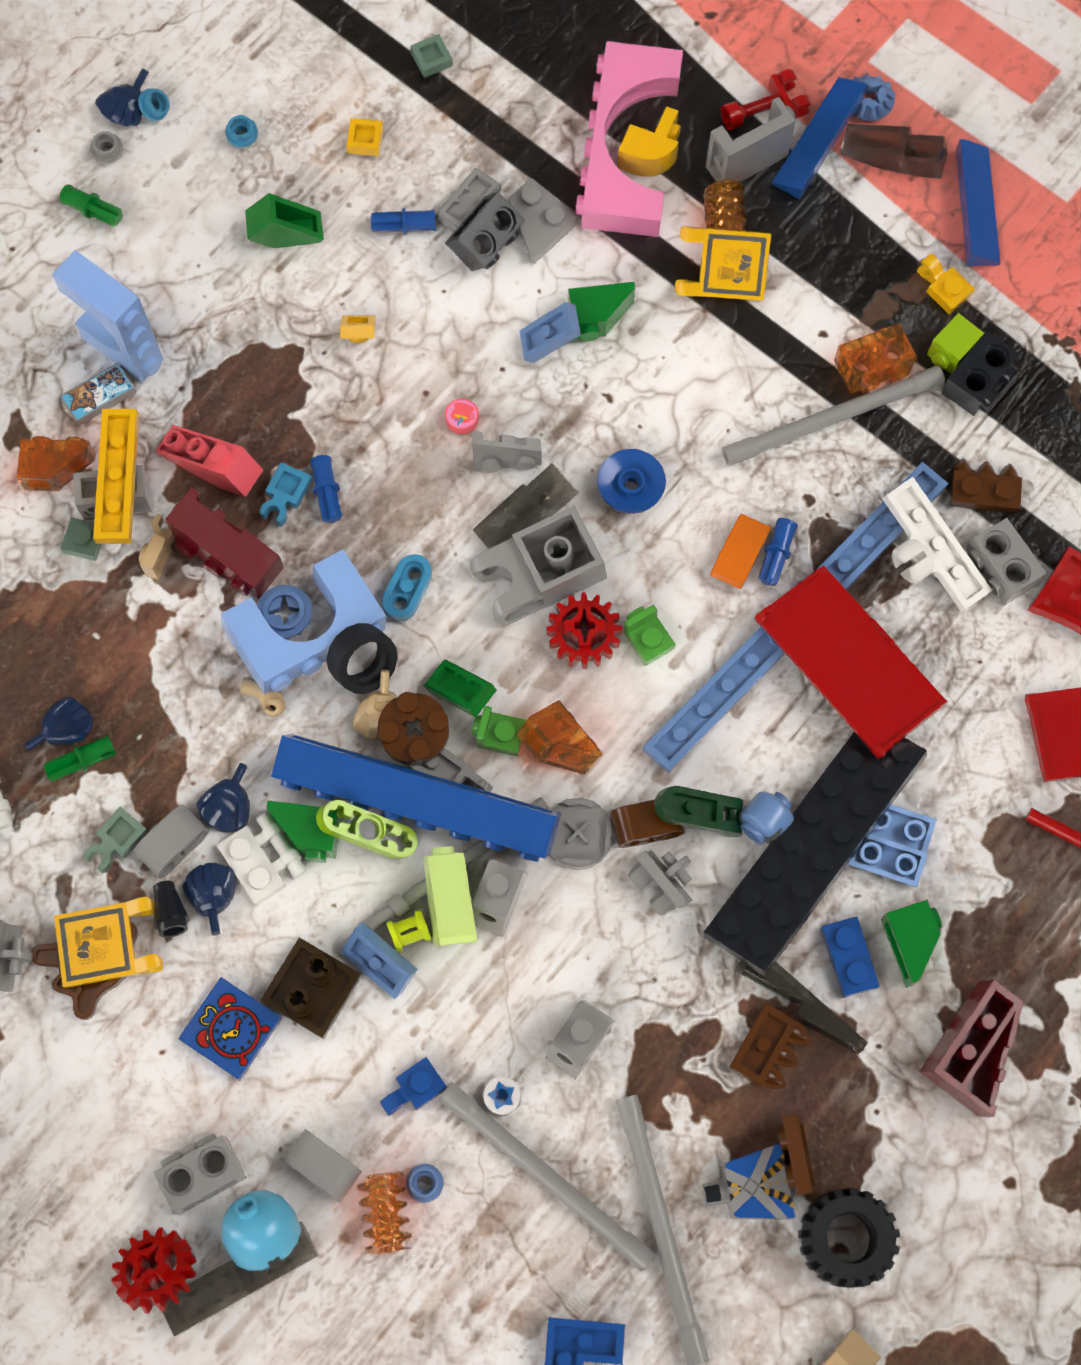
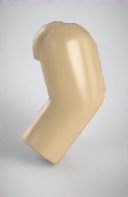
M243 678L240 694L258 697L264 712L268 716L275 717L284 712L285 700L280 691L274 692L272 690L263 694L255 679Z

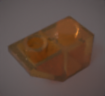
M35 436L32 440L20 439L17 479L26 491H59L73 480V473L82 472L95 461L96 453L90 442L80 437H68L66 440H52L44 436Z
M560 700L529 716L516 734L538 762L583 775L588 773L603 755L594 740L587 735L572 713L565 708Z

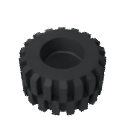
M858 1188L838 1189L820 1196L818 1200L810 1204L808 1212L803 1214L800 1221L803 1223L802 1228L798 1230V1239H801L802 1247H799L801 1256L805 1255L807 1262L805 1264L810 1270H814L818 1274L817 1277L822 1281H827L837 1287H865L871 1285L870 1283L882 1279L885 1276L884 1272L891 1270L895 1264L892 1260L894 1255L899 1253L900 1246L896 1245V1238H900V1231L894 1227L893 1222L896 1221L894 1214L888 1213L885 1209L887 1204L881 1199L876 1200L873 1198L874 1194L868 1191H858ZM841 1215H853L859 1218L868 1230V1249L865 1255L857 1261L846 1262L840 1260L829 1247L827 1237L829 1226L835 1218Z

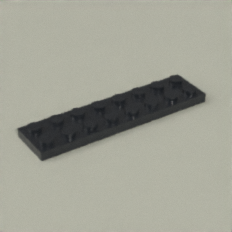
M853 732L792 813L794 820L791 825L776 840L771 841L704 930V937L765 977L925 760L927 750L904 738L887 752L884 757L878 759L861 738Z

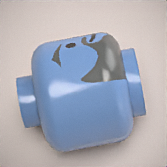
M766 791L759 792L741 811L742 831L759 845H763L764 842L770 844L772 840H776L793 822L794 816L790 810L792 803L780 792H775L774 795Z

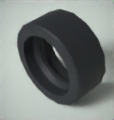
M357 623L346 627L336 635L329 646L326 660L328 671L345 689L355 694H368L380 688L381 670H389L390 679L395 671L398 656L396 646L385 633L369 623ZM375 642L377 644V652L371 665L363 672L349 675L347 673V666L354 651L364 644Z

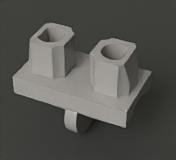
M652 850L649 852L643 851L636 857L639 862L630 871L628 877L640 890L644 889L653 880L656 881L662 890L649 902L660 916L676 908L686 907L693 901L674 878L676 876L684 886L692 880L685 871V868L691 863L687 856L677 861L670 851L662 856V859L669 869L665 867Z
M0 920V991L13 992L15 975L20 974L21 962H32L33 953L23 951L24 938L20 937L21 926L8 924Z

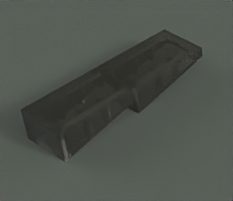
M739 960L734 970L735 972L799 1006L793 1019L856 1054L864 1051L868 1042L777 962L764 977Z
M299 1222L301 1233L298 1243L282 1261L278 1256L274 1260L267 1262L270 1266L269 1268L248 1271L238 1267L233 1260H230L187 1284L190 1287L189 1292L180 1290L177 1293L179 1303L175 1304L171 1300L166 1301L163 1314L174 1337L186 1333L240 1300L260 1291L318 1257L319 1254L303 1222Z

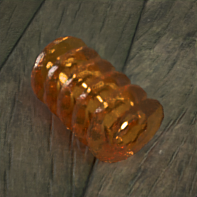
M725 179L714 182L705 189L703 193L705 201L704 211L706 213L704 217L705 228L746 231L744 229L746 226V219L744 218L746 209L743 206L745 196L742 194L745 190L744 183L734 179Z
M403 1171L369 1175L365 1177L367 1180L357 1185L358 1191L369 1193L368 1196L359 1201V1206L371 1209V1211L361 1216L362 1222L373 1224L371 1228L363 1232L364 1238L375 1240L374 1243L365 1248V1252L368 1254L378 1255L413 1249L402 1246L404 1241L412 1237V1233L400 1230L401 1226L410 1222V1218L398 1215V1211L407 1207L408 1203L396 1199V1196L404 1192L406 1188L405 1186L394 1184V1180L404 1175Z

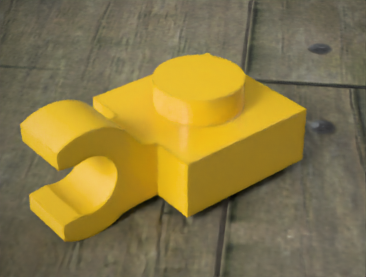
M932 253L921 261L922 266L917 271L924 279L931 283L926 292L949 315L973 295L975 288L954 267L945 272L938 258Z

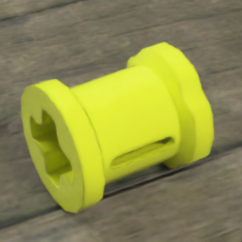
M420 909L415 911L414 916L396 923L392 921L386 922L398 953L403 951V947L424 939L428 942L432 940ZM413 927H417V930L412 931L405 935L400 934L403 931H406Z

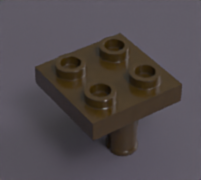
M299 937L260 1001L320 1038L325 1039L361 980L362 974Z

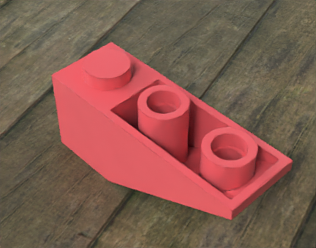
M175 425L164 436L163 441L155 451L159 456L220 489L243 497L248 495L263 472L262 467L242 446Z

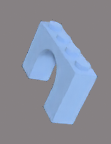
M75 250L57 268L52 276L59 291L86 311L75 322L82 339L114 363L118 362L122 369L142 383L148 376L154 375L159 370L164 359L139 297Z
M344 550L313 565V580L330 605L335 617L330 628L320 637L311 641L295 642L279 636L269 626L252 597L221 613L223 630L263 694L272 690L279 692L292 683V679L304 673L307 676L318 671L323 663L327 661L329 646L334 638L346 627L357 623H369L382 632L385 630V613Z

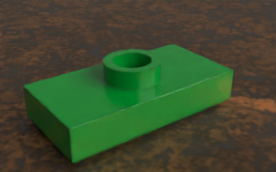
M446 659L442 661L423 685L431 694L475 718L497 691L492 683Z

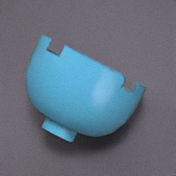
M267 1190L252 1191L234 1201L225 1212L221 1226L222 1241L226 1251L238 1267L248 1271L269 1268L270 1266L267 1262L274 1260L278 1256L282 1261L296 1246L301 1233L300 1223L293 1208L282 1196Z

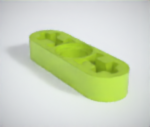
M342 800L328 802L322 805L317 812L316 821L324 833L385 857L399 860L411 856L417 849L418 839L410 827ZM338 810L337 817L346 821L353 820L350 824L340 822L332 825L333 819L328 816V813ZM363 820L370 821L375 827V836L372 840L364 839L359 832V826ZM402 835L401 841L405 843L406 846L404 848L397 850L398 844L396 842L391 840H382L384 836L395 838L397 836Z

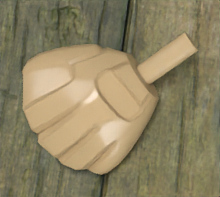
M381 670L380 691L372 692L361 702L352 721L353 729L371 740H380L378 735L380 714L392 699L397 698L394 692L389 691V670Z

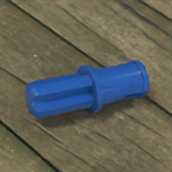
M402 208V211L373 212L370 216L371 229L373 232L403 231V235H407V231H436L435 209L406 211L405 208Z
M319 455L310 460L315 482L313 494L318 497L322 521L330 524L342 518L337 494L340 487L334 479L331 457L329 455Z
M778 518L770 544L765 545L764 551L766 556L758 579L765 585L775 586L778 584L785 560L791 556L789 548L798 525L790 519Z

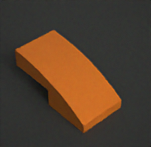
M740 513L713 566L710 576L741 590L772 527Z

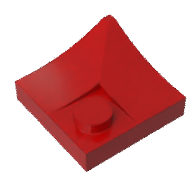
M1069 546L1063 552L1053 571L1027 610L1055 621L1081 635V553Z

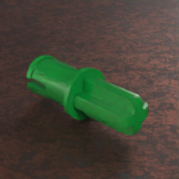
M66 184L61 189L59 195L60 203L81 211L84 217L88 219L94 217L111 226H117L122 221L121 208L101 200L98 194H88L70 184Z
M108 735L79 748L77 745L73 746L74 751L46 762L44 770L48 779L55 781L81 769L86 772L88 767L117 755Z

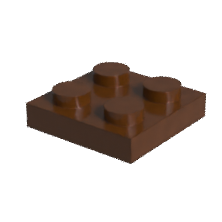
M797 1114L782 1117L783 1126L777 1127L781 1150L789 1151L791 1165H785L789 1189H796L799 1196L817 1194L803 1119Z

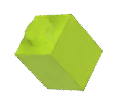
M958 313L933 339L927 355L935 365L940 366L943 370L946 369L952 374L985 333Z

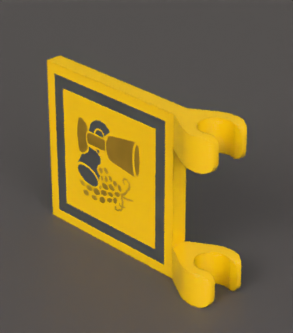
M692 226L681 227L680 238L682 241L703 243L699 282L682 279L676 280L675 292L677 295L764 301L771 233Z
M141 897L124 903L54 915L63 988L138 974L161 972L163 970V961L157 954L145 955L135 959L130 917L153 915L154 901L150 897Z

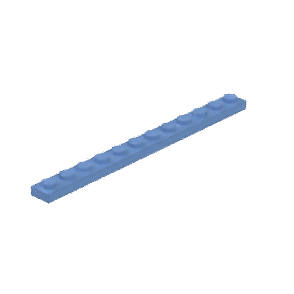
M923 462L901 483L903 484L913 477L931 503L948 485L944 479ZM884 501L820 566L824 565L846 590L904 532ZM760 627L643 746V751L669 774L785 655L783 650Z

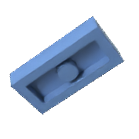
M565 302L519 330L525 361L535 363L581 335L576 306L574 304Z
M361 923L354 929L340 952L394 999L403 993L418 970L364 923Z

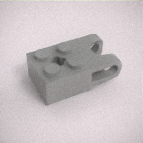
M575 505L512 534L511 539L479 553L472 558L470 563V569L479 581L487 582L498 578L511 581L510 590L496 599L493 604V616L496 622L501 625L514 623L567 598L569 595H573L607 579L605 563Z

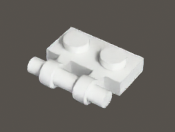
M269 812L260 815L256 819L263 830L254 837L249 828L245 826L216 845L229 866L234 870L236 877L256 907L287 887L280 877L281 873L289 869L296 879L307 872L300 861L302 859L301 854L296 848L290 846L283 835V830L277 822H274ZM272 843L280 855L273 863L270 862L262 849Z

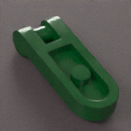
M682 786L664 788L655 797V811L658 817L668 824L720 833L726 837L742 836L739 812L743 810V799ZM723 811L725 812V820H723Z

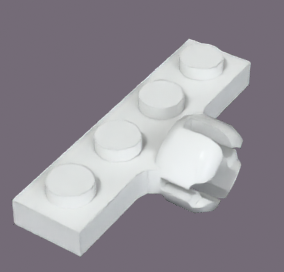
M913 477L882 498L907 536L906 541L892 552V561L895 568L909 560L913 563V565L900 573L905 580L910 583H918L928 575L933 574L941 582L960 611L966 610L992 591Z

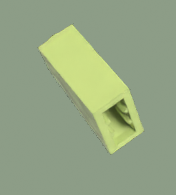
M454 846L432 848V856H423L432 944L443 946L477 942L464 852L454 853Z

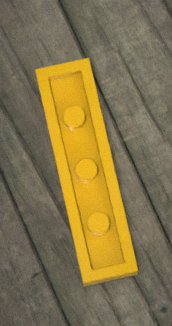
M102 409L93 535L96 544H131L139 427V413L137 409Z

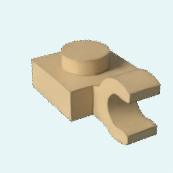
M157 514L152 521V528L155 534L152 535L149 544L145 543L139 554V562L143 572L147 577L156 580L160 579L172 552L170 546L175 539L170 528L167 530L161 529L164 519L160 514Z

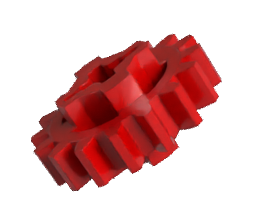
M582 592L581 600L576 601L572 595H569L567 606L558 602L556 604L558 614H549V622L552 625L547 626L546 635L553 637L549 640L550 649L559 648L557 651L558 660L565 656L569 657L570 667L576 661H581L583 669H587L588 661H593L599 667L601 666V656L610 660L613 656L610 647L619 648L620 639L615 637L622 635V626L615 625L619 622L620 615L619 613L610 614L612 609L610 601L603 606L600 605V595H596L592 601L587 600L586 592ZM578 612L571 620H565L571 614ZM591 612L597 614L602 619H597ZM582 620H585V627L588 630L586 642L583 641V635H581L580 630ZM566 642H571L578 650L570 647ZM597 642H603L599 647L591 650Z
M159 1227L155 1236H152L146 1229L143 1230L142 1240L137 1241L134 1237H131L129 1241L132 1247L129 1250L119 1249L118 1251L123 1258L122 1262L112 1264V1268L118 1274L111 1278V1282L117 1288L116 1294L123 1303H127L131 1310L135 1311L140 1306L145 1314L151 1312L153 1305H156L161 1312L165 1311V1302L168 1300L175 1304L179 1303L177 1293L180 1290L183 1292H189L190 1287L185 1282L186 1279L196 1277V1272L191 1265L196 1263L197 1260L191 1252L192 1248L185 1238L181 1239L175 1230L167 1234L163 1227Z

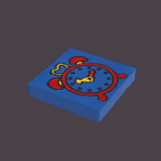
M220 977L178 1039L240 1081L283 1018Z

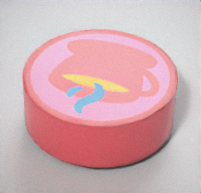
M468 399L452 401L445 410L447 427L457 434L472 432L479 422L477 406Z

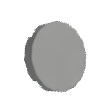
M572 798L562 801L553 808V811L562 814L550 857L562 867L574 870L591 868L600 863L611 849L614 837L612 820L605 810L592 800Z

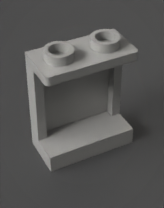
M779 97L772 100L768 122L737 139L732 140L723 126L711 131L706 168L722 191L788 157L796 117L793 110L788 105L785 106Z

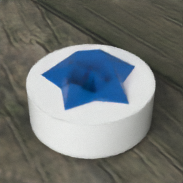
M494 1078L484 1089V1103L492 1113L500 1116L508 1115L514 1112L520 1103V1089L510 1078Z

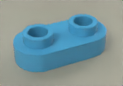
M412 554L404 557L399 562L382 597L384 612L390 619L399 622L406 621L416 613L432 579L431 565L426 558L421 555ZM413 571L421 573L418 579L409 578V574ZM398 601H404L407 604L403 609H396L394 605Z

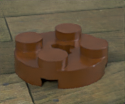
M404 692L397 698L392 699L382 710L378 721V735L384 751L392 759L405 765H416V763L429 762L435 759L444 750L449 738V721L443 707L432 697L421 693ZM419 721L420 729L423 730V733L408 737L406 735L407 728L404 725L407 722Z

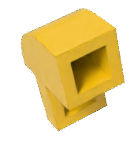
M666 106L655 133L630 124L618 150V169L644 177L660 175L670 169L677 159L679 144L677 139L681 130V125L677 124L678 110Z

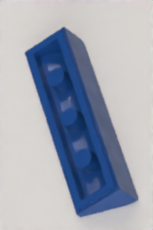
M837 78L774 178L773 186L799 200L801 199L865 97L867 84L846 78Z
M960 139L956 148V161L967 266L1000 265L989 147L966 139Z

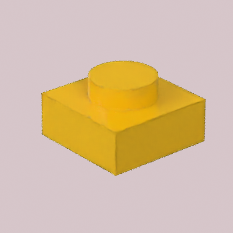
M351 118L346 144L347 153L379 156L384 129L383 121Z
M342 315L340 339H349L350 342L362 343L368 341L369 338H374L376 315Z

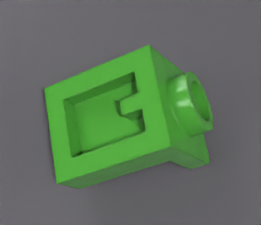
M654 605L646 609L642 606L628 614L626 617L627 621L624 623L623 633L645 666L672 651L676 646L658 619V610Z
M484 706L483 714L477 715L474 719L472 735L477 736L478 748L518 757L527 723L525 719L492 712V707Z

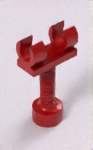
M786 69L778 75H771L768 88L772 95L739 106L736 101L722 105L721 116L726 128L731 131L742 127L745 118L771 109L772 100L777 97L781 99L785 106L788 105L793 110L796 118L810 112L808 106L812 104L807 95H799L790 100L787 92L796 86L794 81L798 79L792 69Z

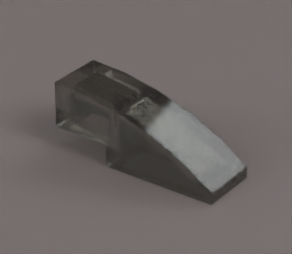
M847 124L840 152L843 156L876 168L900 174L941 179L948 149L945 136L912 134L911 127Z
M551 463L527 486L522 484L482 520L473 531L490 549L511 539L512 534L553 516L580 492L563 472Z

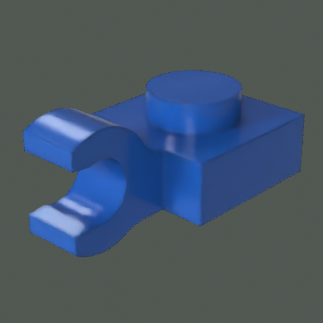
M425 1057L396 1077V1081L401 1088L383 1098L380 1104L388 1116L409 1102L412 1103L417 1111L443 1093L447 1086L428 1058Z

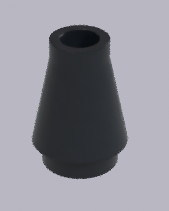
M170 880L156 883L153 886L154 929L158 930L159 935L165 938L185 933L188 930L187 923L190 921V918L176 891L175 883Z

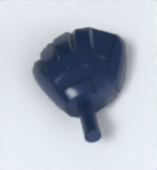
M142 68L133 86L121 84L100 94L95 100V104L101 114L118 125L126 127L130 125L138 126L143 115L139 108L138 98L141 93L140 89L149 72Z
M62 698L45 712L41 724L42 733L26 742L25 747L30 751L46 740L53 745H69L80 742L90 733L93 727V717L89 710L77 702L75 698Z
M240 763L231 780L223 779L216 783L198 799L196 806L199 810V816L210 828L228 833L237 832L247 826L250 801L245 789L239 784L248 768L247 765Z
M205 863L189 872L186 876V881L182 885V889L194 909L202 916L209 917L211 935L216 936L220 934L218 914L223 912L233 900L236 875L231 866Z

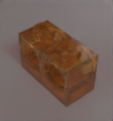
M898 323L839 345L834 362L849 393L852 394L860 390L863 393L869 392L877 388L880 383L890 379L898 381L910 374L917 356L901 324ZM885 353H893L898 359H891ZM862 364L868 370H859L854 365Z

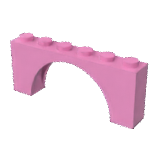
M607 41L605 54L598 55L596 74H602L601 82H594L592 101L598 102L597 110H590L588 129L594 131L593 138H586L584 157L590 159L588 166H582L580 186H585L584 195H578L576 215H582L581 228L659 237L664 192L644 187L624 175L612 161L606 147L605 137L616 117L631 105L652 97L678 95L683 50Z

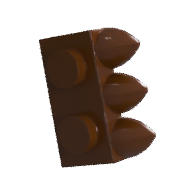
M963 458L955 465L952 472L950 506L1018 514L1021 509L1022 477H1019L1011 463L1002 469L1000 475H996L994 468L988 461H985L978 468L977 472H973L970 464Z
M765 1003L731 1062L729 1069L759 1087L763 1086L769 1089L785 1088V1079L774 1064L783 1067L797 1066L799 1064L797 1056L786 1042L795 1045H805L811 1042L810 1036L804 1026L797 1020Z

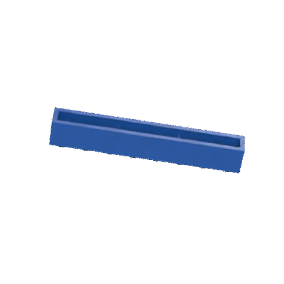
M295 734L281 736L271 777L281 780L280 785L293 790H301L302 786L315 790L314 796L322 799L335 800L337 796L347 799L349 804L368 810L369 806L382 810L381 815L389 819L402 821L404 816L416 820L415 826L426 830L436 831L437 827L450 830L449 836L459 840L470 841L471 837L484 840L483 846L493 850L504 851L505 847L518 850L519 857L538 862L540 857L545 859L551 854L562 814Z

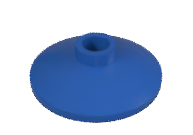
M625 449L613 453L603 462L598 473L597 484L601 497L611 508L622 513L637 514L651 509L660 501L664 494L666 477L663 467L654 456L638 449ZM634 482L637 488L629 490L625 487V484Z

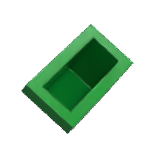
M268 193L245 210L247 238L250 241L271 248L315 244L324 240L321 211Z
M635 282L569 288L568 303L576 306L581 334L574 340L593 341L599 337L606 336L634 304Z
M267 800L266 808L270 815L278 823L299 853L305 855V860L324 863L326 858L336 859L339 838L328 835L319 828L316 815L320 807ZM338 810L328 813V816L333 819L332 825L342 822V819L337 817Z
M928 900L888 912L880 919L906 988L920 981L941 935L939 931L942 928L941 918L936 908L930 907Z

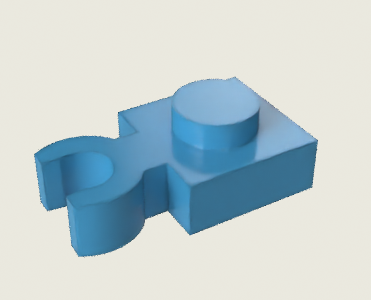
M281 462L265 490L267 496L272 498V500L266 501L261 506V518L266 520L271 511H278L279 515L276 518L277 526L282 527L287 521V507L291 506L298 509L313 481L312 476Z

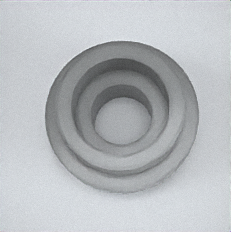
M103 131L93 137L90 151L93 158L99 163L110 164L122 156L123 144L115 134ZM108 147L111 148V149L108 150V151H103L105 148H108Z

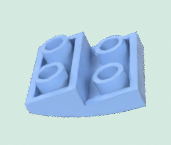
M891 805L848 865L917 888L937 819Z

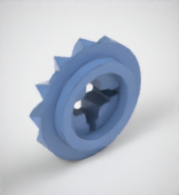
M866 73L863 77L854 76L853 80L867 84V92L869 94L875 92L876 96L875 100L870 97L864 98L853 116L864 121H876L887 116L891 112L895 101V92L891 89V82L883 81L881 75L873 77Z
M292 585L273 587L261 597L258 603L259 610L272 630L287 640L289 637L301 635L302 631L311 623L313 612L311 601L307 594L298 587ZM283 600L286 601L290 611H295V613L289 615L287 624H284L280 615H275L277 612H281L282 606H284Z

